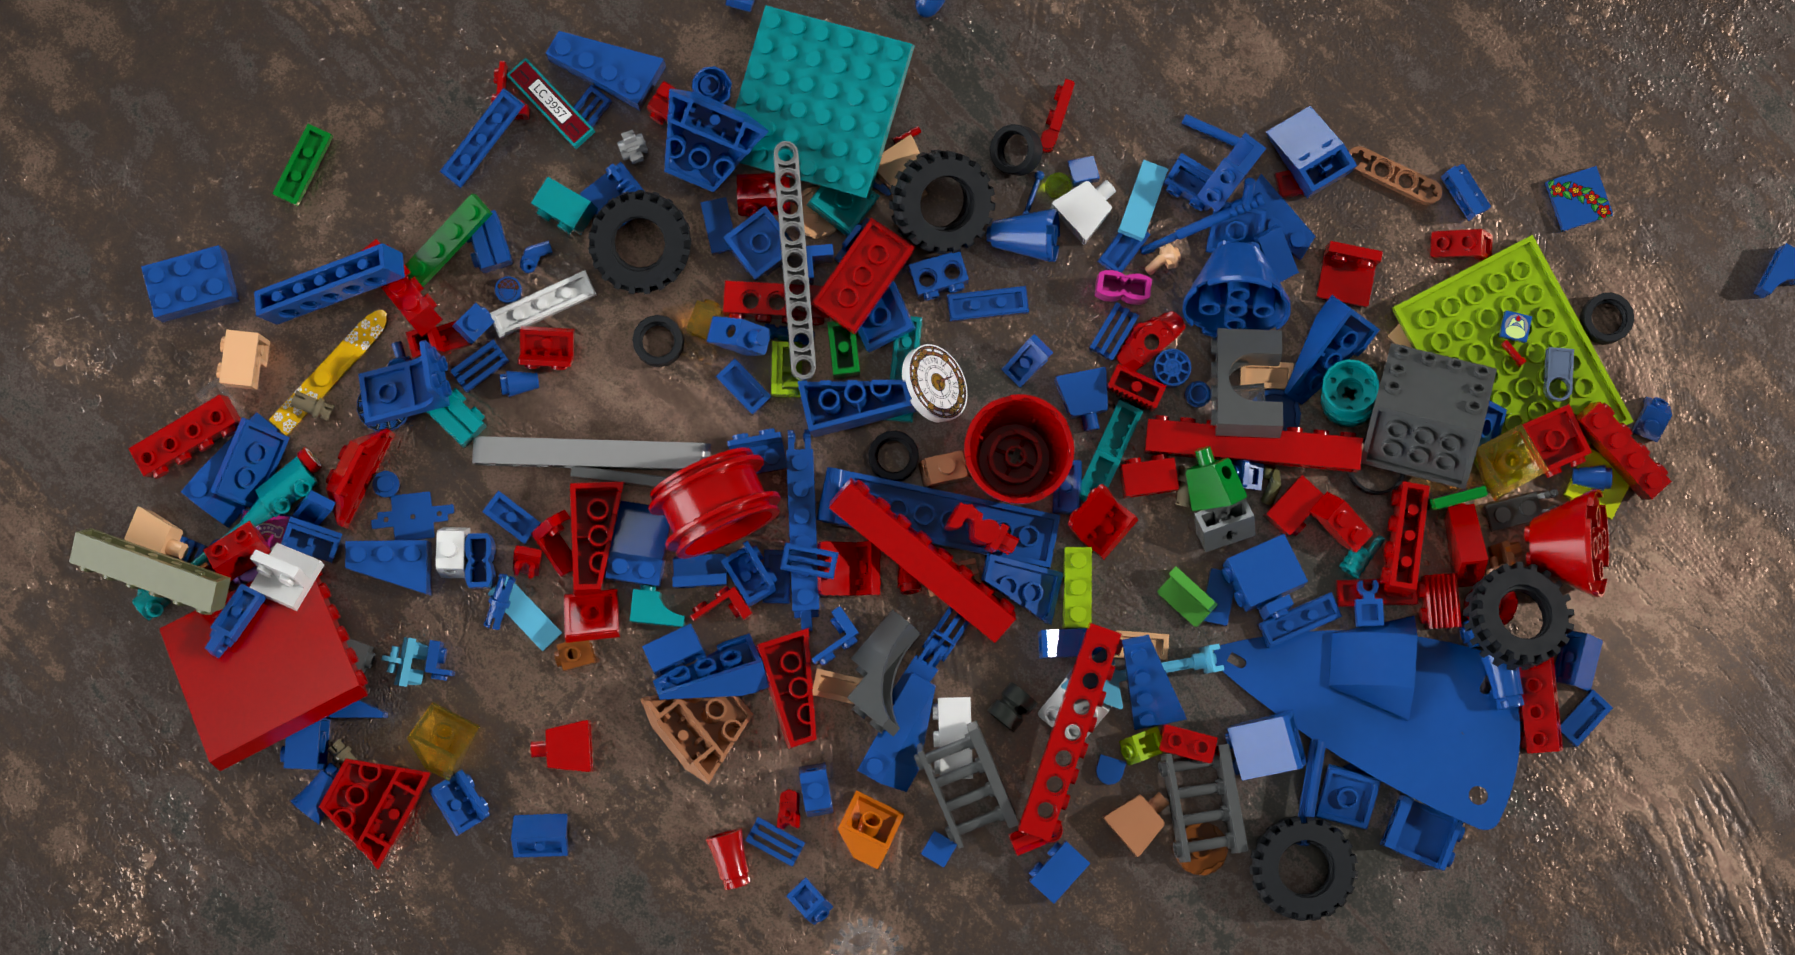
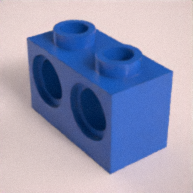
M950 252L909 264V273L917 299L924 298L925 301L938 298L940 292L947 290L950 293H956L964 290V285H967L969 282L961 252ZM954 267L959 271L960 275L956 279H949L945 275V270ZM923 275H930L933 277L934 283L929 287L921 285L919 279Z

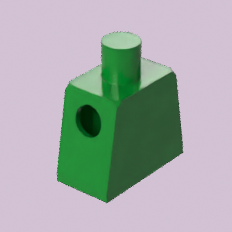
M1210 446L1195 450L1199 464L1186 470L1192 511L1231 506L1247 497L1229 458L1214 460Z

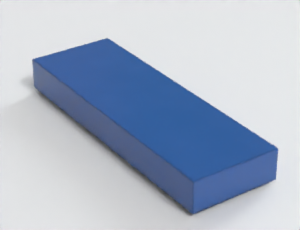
M1026 286L947 295L950 322L1029 313Z
M1332 592L1289 610L1288 615L1278 620H1274L1272 617L1257 625L1267 647L1271 648L1342 617V614Z

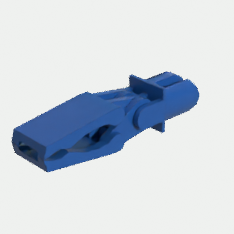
M950 606L922 645L925 648L920 656L916 654L894 686L892 704H895L912 672L929 682L933 679L939 670L936 668L939 661H945L969 626L970 622L966 620L959 628L953 639L949 637L962 617L957 613L944 633L940 631L954 610ZM936 633L937 635H939V636L942 637V638H941V640H939L937 637H935V636H933V635ZM944 640L952 644L950 648L944 643ZM930 654H933L934 657L928 663L926 660L928 659Z

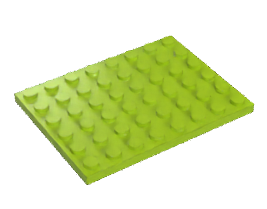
M1533 235L1391 308L1412 348L1497 369L1490 401L1505 408L1507 413L1494 461L1476 456L1474 459V463L1491 495H1495L1536 473L1527 453L1529 451L1528 446L1518 426L1570 404L1576 417L1586 406L1594 402L1608 404L1615 412L1613 416L1619 423L1622 422L1628 425L1634 422ZM1507 310L1532 316L1526 343L1499 338L1504 311ZM1505 340H1508L1521 357L1527 360L1519 368L1513 358L1501 346ZM1548 347L1574 349L1573 390L1569 398L1561 402L1548 400L1543 392L1545 352ZM1554 379L1549 385V391L1554 397L1562 398L1565 396L1567 389L1562 380Z

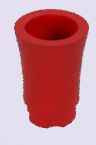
M742 828L728 830L705 838L715 860L720 880H723L725 890L749 884V869L744 852Z

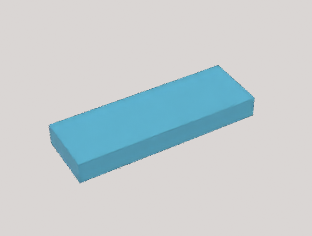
M1143 160L1118 233L1143 241L1168 171L1167 168Z
M507 575V577H506V581H505V584H504L505 586H506L507 581H508V579H509V576H508V575ZM514 583L509 598L511 603L509 608L505 610V613L544 652L563 632ZM496 586L487 593L489 596L494 594Z

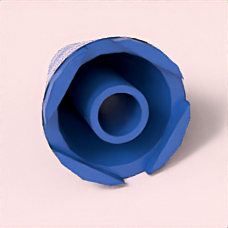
M1047 209L994 220L992 225L987 227V242H991L994 248L1048 262H1056L1059 253V245H1056L1057 237H1060L1059 212L1057 209Z

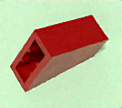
M1459 503L1447 508L1444 522L1452 573H1457L1458 587L1474 586L1475 583L1483 578L1489 559L1475 504Z

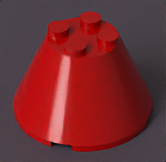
M1592 489L1534 517L1524 529L1525 541L1529 542L1530 552L1526 553V566L1532 563L1538 565L1537 572L1542 573L1548 570L1552 573L1549 578L1556 581L1560 580L1561 583L1593 597L1604 596L1608 580L1603 579V567H1609L1608 519L1606 505H1600L1598 498L1603 497L1600 489Z

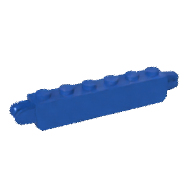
M804 429L803 441L805 442V449H795L794 443L796 439L794 430H788L786 461L790 543L817 548L814 452L811 449V434L808 429ZM790 549V555L817 560V554ZM790 560L792 566L818 570L817 565ZM791 572L792 611L794 612V618H801V630L809 628V632H813L812 617H819L818 611H820L818 577Z

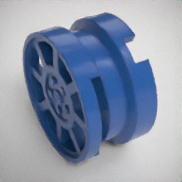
M1168 349L1161 352L1152 366V375L1155 381L1166 385V388L1169 389L1182 385L1191 373V362L1188 356L1177 349Z

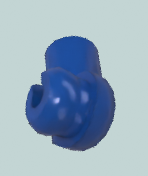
M549 240L528 246L524 250L520 260V268L525 273L534 272L541 256L553 253Z

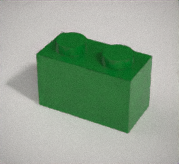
M835 321L827 322L833 378L860 376L856 334L854 335Z

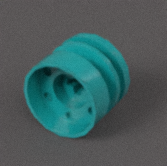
M1347 359L1337 362L1330 367L1323 378L1320 404L1325 416L1331 422L1343 427L1358 426L1370 419L1379 390V380L1376 373L1369 365L1359 360Z

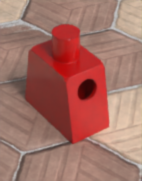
M583 720L546 729V741H531V757H547V768L594 772L591 720Z

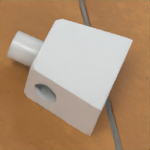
M1107 180L1096 189L1089 181H1085L1056 199L1051 204L1050 209H1057L1060 220L1084 245L1111 212L1112 206L1106 200L1116 190Z
M442 527L437 530L436 570L441 578H465V568L469 561L465 554V540L467 535L470 534V528Z

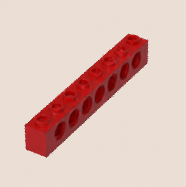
M1089 622L1018 826L1019 831L1048 841L1051 840L1052 835L1057 836L1062 822L1057 819L1061 809L1066 811L1071 796L1066 793L1069 785H1075L1080 770L1076 768L1078 759H1084L1089 743L1085 742L1087 733H1093L1097 722V717H1094L1096 707H1102L1106 692L1103 691L1105 681H1111L1115 666L1111 665L1114 655L1119 656L1123 647L1122 639H1120L1121 633ZM1096 647H1103L1106 650L1107 655L1102 662H1095L1092 659V651ZM1087 673H1094L1098 678V682L1093 688H1087L1083 685V677ZM1078 699H1086L1088 701L1089 708L1083 714L1076 713L1074 710V703ZM1074 724L1079 727L1080 734L1076 739L1066 738L1065 729L1067 726ZM1062 750L1068 751L1071 754V760L1066 765H1060L1056 762V755ZM1053 776H1057L1062 780L1061 788L1056 791H1051L1047 788V781ZM1044 802H1048L1053 806V812L1047 817H1043L1038 813L1039 805Z

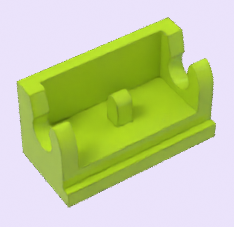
M772 341V397L801 398L797 382L799 380L791 372L789 342ZM794 342L796 347L802 348V344ZM802 361L796 365V371L801 375Z

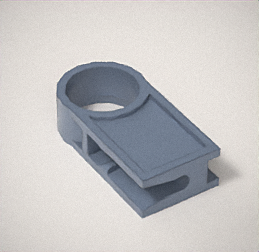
M1554 347L1546 349L1543 392L1545 397L1552 402L1564 401L1572 394L1574 349ZM1554 379L1562 380L1566 385L1567 391L1562 398L1554 397L1549 391L1550 382Z

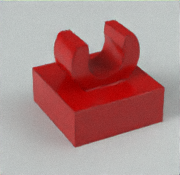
M516 545L513 555L514 576L523 573L528 574L529 579H532L534 576L539 577L543 550Z

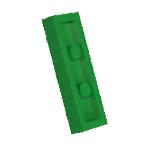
M308 123L272 194L298 207L333 139V135Z

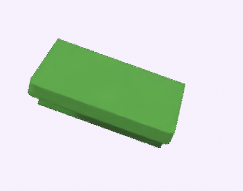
M1175 566L1169 573L1171 577L1158 590V594L1194 627H1198L1218 604Z

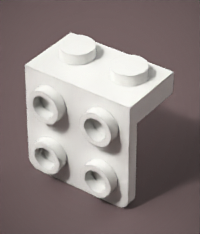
M1073 668L1038 711V716L1052 728L1066 691L1061 688V685L1070 678ZM1078 699L1074 703L1076 713L1083 714L1089 708L1086 699ZM1103 704L1102 707H1096L1094 717H1097L1095 727L1106 716L1112 706ZM1072 724L1065 729V736L1068 739H1076L1080 734V729L1077 725Z

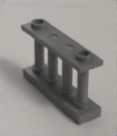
M977 720L967 724L968 733L965 734V738L928 753L925 752L922 743L917 744L918 754L914 755L919 770L925 769L947 820L948 826L945 827L948 838L950 842L956 841L959 849L964 847L962 834L997 820L1001 822L1006 820L1009 828L1019 825L1016 812ZM970 748V750L976 749L979 757L975 758V762L941 776H935L930 763ZM977 772H980V774L986 773L989 781L985 783V786L946 801L941 787ZM987 796L991 798L996 797L999 805L995 806V810L956 825L951 811Z
M1229 744L1216 746L1212 763H1205L1194 759L1173 762L1171 753L1161 755L1158 769L1160 776L1165 779L1176 842H1173V851L1175 857L1179 858V862H1191L1190 853L1222 847L1231 849L1232 854L1248 852ZM1209 766L1216 768L1218 779H1215L1213 783L1178 788L1175 772ZM1213 793L1221 795L1223 806H1220V809L1188 815L1182 814L1180 799ZM1217 820L1226 822L1228 833H1225V836L1192 842L1187 841L1185 826Z

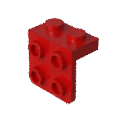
M1100 484L1097 488L1090 491L1087 500L1082 506L1072 512L1068 526L1082 544L1086 547H1092V551L1105 560L1137 523L1138 518L1119 504L1105 485Z
M822 541L818 543V549L839 553L834 579L818 577V593L820 595H880L881 552L879 548L870 541ZM817 555V560L831 562L832 557ZM818 566V571L829 573L830 568Z

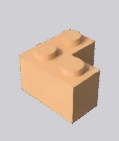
M226 329V335L222 336L220 342V351L223 352L222 363H218L216 371L219 383L227 387L257 390L260 367H267L270 341L259 333Z

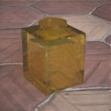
M705 299L704 302L697 300L686 328L687 334L707 341L712 317L723 316V310L719 308L720 304L709 299Z

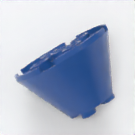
M1219 242L1183 301V315L1190 326L1195 324L1202 329L1203 334L1216 338L1218 328L1270 330L1276 327V330L1285 325L1291 314L1290 299L1263 252L1260 250V245L1256 242Z

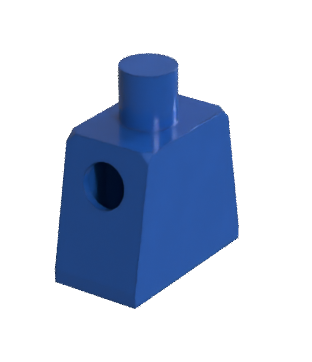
M713 316L706 342L745 356H760L766 354L771 329L744 319ZM728 330H735V334L729 338Z
M1106 367L1056 376L1054 380L1068 418L1070 420L1081 418L1084 432L1100 429L1097 414L1105 413L1108 410Z
M826 762L799 767V777L807 818L834 813Z

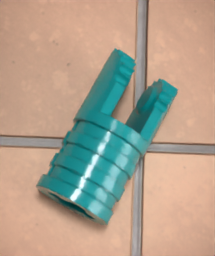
M1380 535L1377 536L1368 550L1363 546L1357 553L1349 550L1348 555L1345 556L1344 561L1340 563L1339 567L1350 576L1360 579L1361 574L1365 571L1366 566L1369 565L1370 560L1374 558L1384 543L1385 538Z

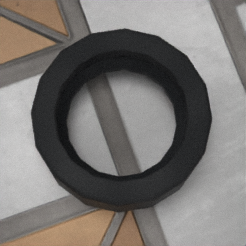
M1010 124L1003 126L995 133L991 140L989 151L991 161L998 170L1006 174L1022 176L1029 174L1038 166L1042 158L1043 147L1041 139L1035 131L1026 126ZM1017 134L1022 135L1027 140L1028 152L1024 161L1014 166L1007 163L1004 151L1008 140Z
M1612 292L1601 293L1590 299L1583 306L1580 314V323L1591 341L1601 345L1612 344L1626 337L1632 330L1634 311L1630 303L1623 296ZM1600 304H1612L1618 308L1622 315L1620 328L1612 334L1599 332L1592 323L1591 316L1593 310Z
M649 316L642 320L634 330L632 339L634 350L641 361L649 366H669L679 358L683 351L684 339L682 331L677 323L667 316ZM663 326L673 334V348L664 356H652L644 349L643 337L651 327Z
M897 430L886 431L877 436L871 443L868 453L869 465L875 475L879 478L898 482L909 478L916 470L919 461L918 447L914 440L906 433ZM889 441L901 442L909 451V462L899 472L886 471L878 461L879 449Z

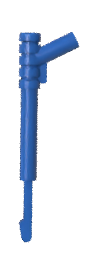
M1253 178L1245 179L1243 197L1231 202L1228 208L1141 247V254L1152 253L1155 249L1177 239H1184L1227 219L1238 217L1239 214L1242 215L1253 208L1256 209L1259 205H1265L1261 192L1254 196L1255 180Z

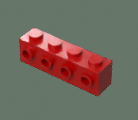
M375 239L363 250L374 247L381 243L377 239ZM404 264L405 278L383 285L381 288L422 337L443 319L435 311L434 308L438 305L428 293L424 296L422 295L421 291L424 288L415 277L410 279L407 276L411 271Z
M219 394L131 446L128 450L143 476L158 479L169 473L168 468L173 465H182L192 459L191 455L199 450L203 452L212 448L215 445L214 441L221 437L228 438L234 435L241 418L229 397Z
M1601 402L1590 403L1576 416L1584 436L1641 500H1652L1672 482L1667 477L1668 471L1663 465L1658 462L1655 463L1650 458L1648 448L1633 439L1631 436L1633 433L1630 428L1616 420L1613 416L1615 412L1608 404Z
M1403 481L1397 487V490L1394 489L1392 492L1391 505L1394 506V513L1389 516L1387 531H1391L1390 541L1386 542L1384 548V557H1388L1387 566L1382 569L1380 579L1381 583H1384L1383 591L1410 596L1417 590L1430 490L1429 485Z
M1553 656L1542 664L1535 665L1528 670H1522L1519 667L1524 693L1522 695L1524 706L1519 707L1520 721H1524L1525 732H1521L1522 748L1527 749V754L1563 751Z

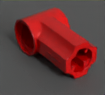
M1061 824L1057 836L1051 837L1050 841L1019 830L1009 833L1008 836L1016 855L1019 856L1048 843L1056 842L1063 834V827Z

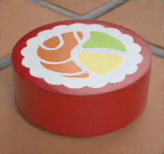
M304 447L297 453L301 463L310 472L316 473L323 467L318 458L308 448Z

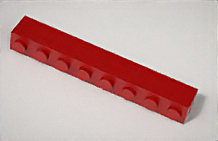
M1153 415V419H1148L1144 453L1197 458L1195 450L1210 446L1214 460L1229 458L1230 460H1247L1266 465L1357 473L1361 469L1363 438L1356 437V433L1340 432V436L1329 435L1330 431L1315 429L1313 433H1303V428L1287 427L1286 431H1282L1280 438L1215 436V426L1211 425V420H1207L1206 424L1196 423L1194 418L1181 417L1180 421H1169V416Z
M850 478L830 501L829 508L996 643L1016 620V614L1013 611L1015 607L1005 598H1002V600L997 598L993 594L994 590L991 586L983 581L979 583L975 580L973 572L965 565L958 566L953 562V556L942 547L938 549L931 544L933 540L925 532L920 531L918 533L911 527L912 523L904 515L899 514L897 516L890 510L891 506L886 500L881 497L876 499L869 493L870 488L861 480L854 481Z

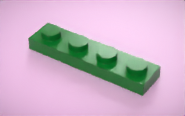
M471 194L405 264L411 271L408 275L410 279L415 277L424 287L493 214L476 194Z

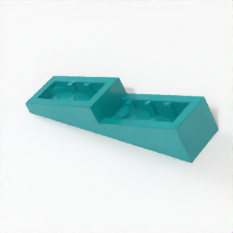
M1119 398L1082 479V501L1085 502L1090 491L1097 488L1100 484L1105 485L1107 488L1109 487L1144 411L1143 408Z

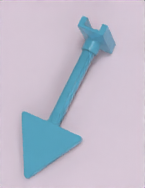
M1220 644L1200 647L1199 653L1191 654L1190 658L1162 663L1166 673L1190 668L1194 670L1203 669L1204 674L1224 671V665L1215 666L1217 658L1215 653H1213V650L1220 649ZM1103 648L1092 659L1095 662L1104 661L1107 655L1106 650ZM1113 658V661H1112V664H1111V665H1114V666H1115V661H1114V658ZM1115 666L1111 681H1105L1103 691L1106 692L1103 704L1117 709L1123 708L1119 682L1127 680L1126 669L1118 671ZM1087 673L1083 677V685L1087 688H1093L1098 682V678L1094 673ZM1069 679L1061 685L1062 689L1066 690Z

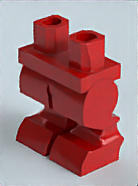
M959 503L955 506L943 530H957L962 527L963 522H966L969 525V540L972 543L980 546L986 545L984 550L989 553L996 552L997 550L1006 555L1013 553L1019 538L1007 533L1009 526L1004 523L999 525L991 519L982 520L983 513L978 511L973 504Z

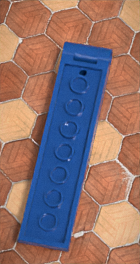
M827 467L816 518L818 521L853 528L829 508L833 497L852 478L854 481L861 480L870 488L869 493L876 499L881 497L886 500L891 506L890 510L897 516L902 514L912 523L911 527L918 533L920 531L925 532L933 540L931 544L934 546L949 547L982 555L992 554L1040 567H1051L1061 515ZM959 503L973 504L978 511L983 513L982 520L991 519L999 525L1004 523L1009 526L1007 533L1019 538L1013 553L1006 555L998 550L989 553L984 550L986 545L980 546L972 543L969 540V525L966 522H963L962 527L957 530H943L955 506Z

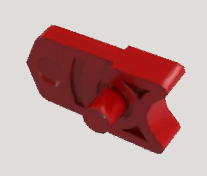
M788 789L780 794L777 828L784 830L790 824L795 828L800 827V793Z

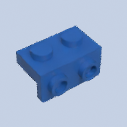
M747 540L743 543L744 547L721 560V564L747 606L750 607L776 592L774 582L777 581V578L770 567L764 568L761 560L764 558L756 545L751 547Z
M462 769L428 790L456 837L490 816L487 802L483 797L478 796L474 789L473 779L469 774H465Z

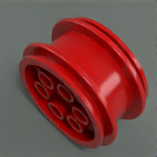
M750 448L731 449L697 461L660 482L650 493L652 502L648 509L653 515H665L673 534L665 542L667 550L676 551L678 558L681 559L704 555L730 545L771 522L780 512L777 504L780 502L781 496L776 491L765 492L756 473L764 465L763 457L753 455Z

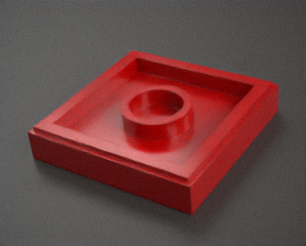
M617 589L601 590L600 594H564V632L566 643L620 637Z

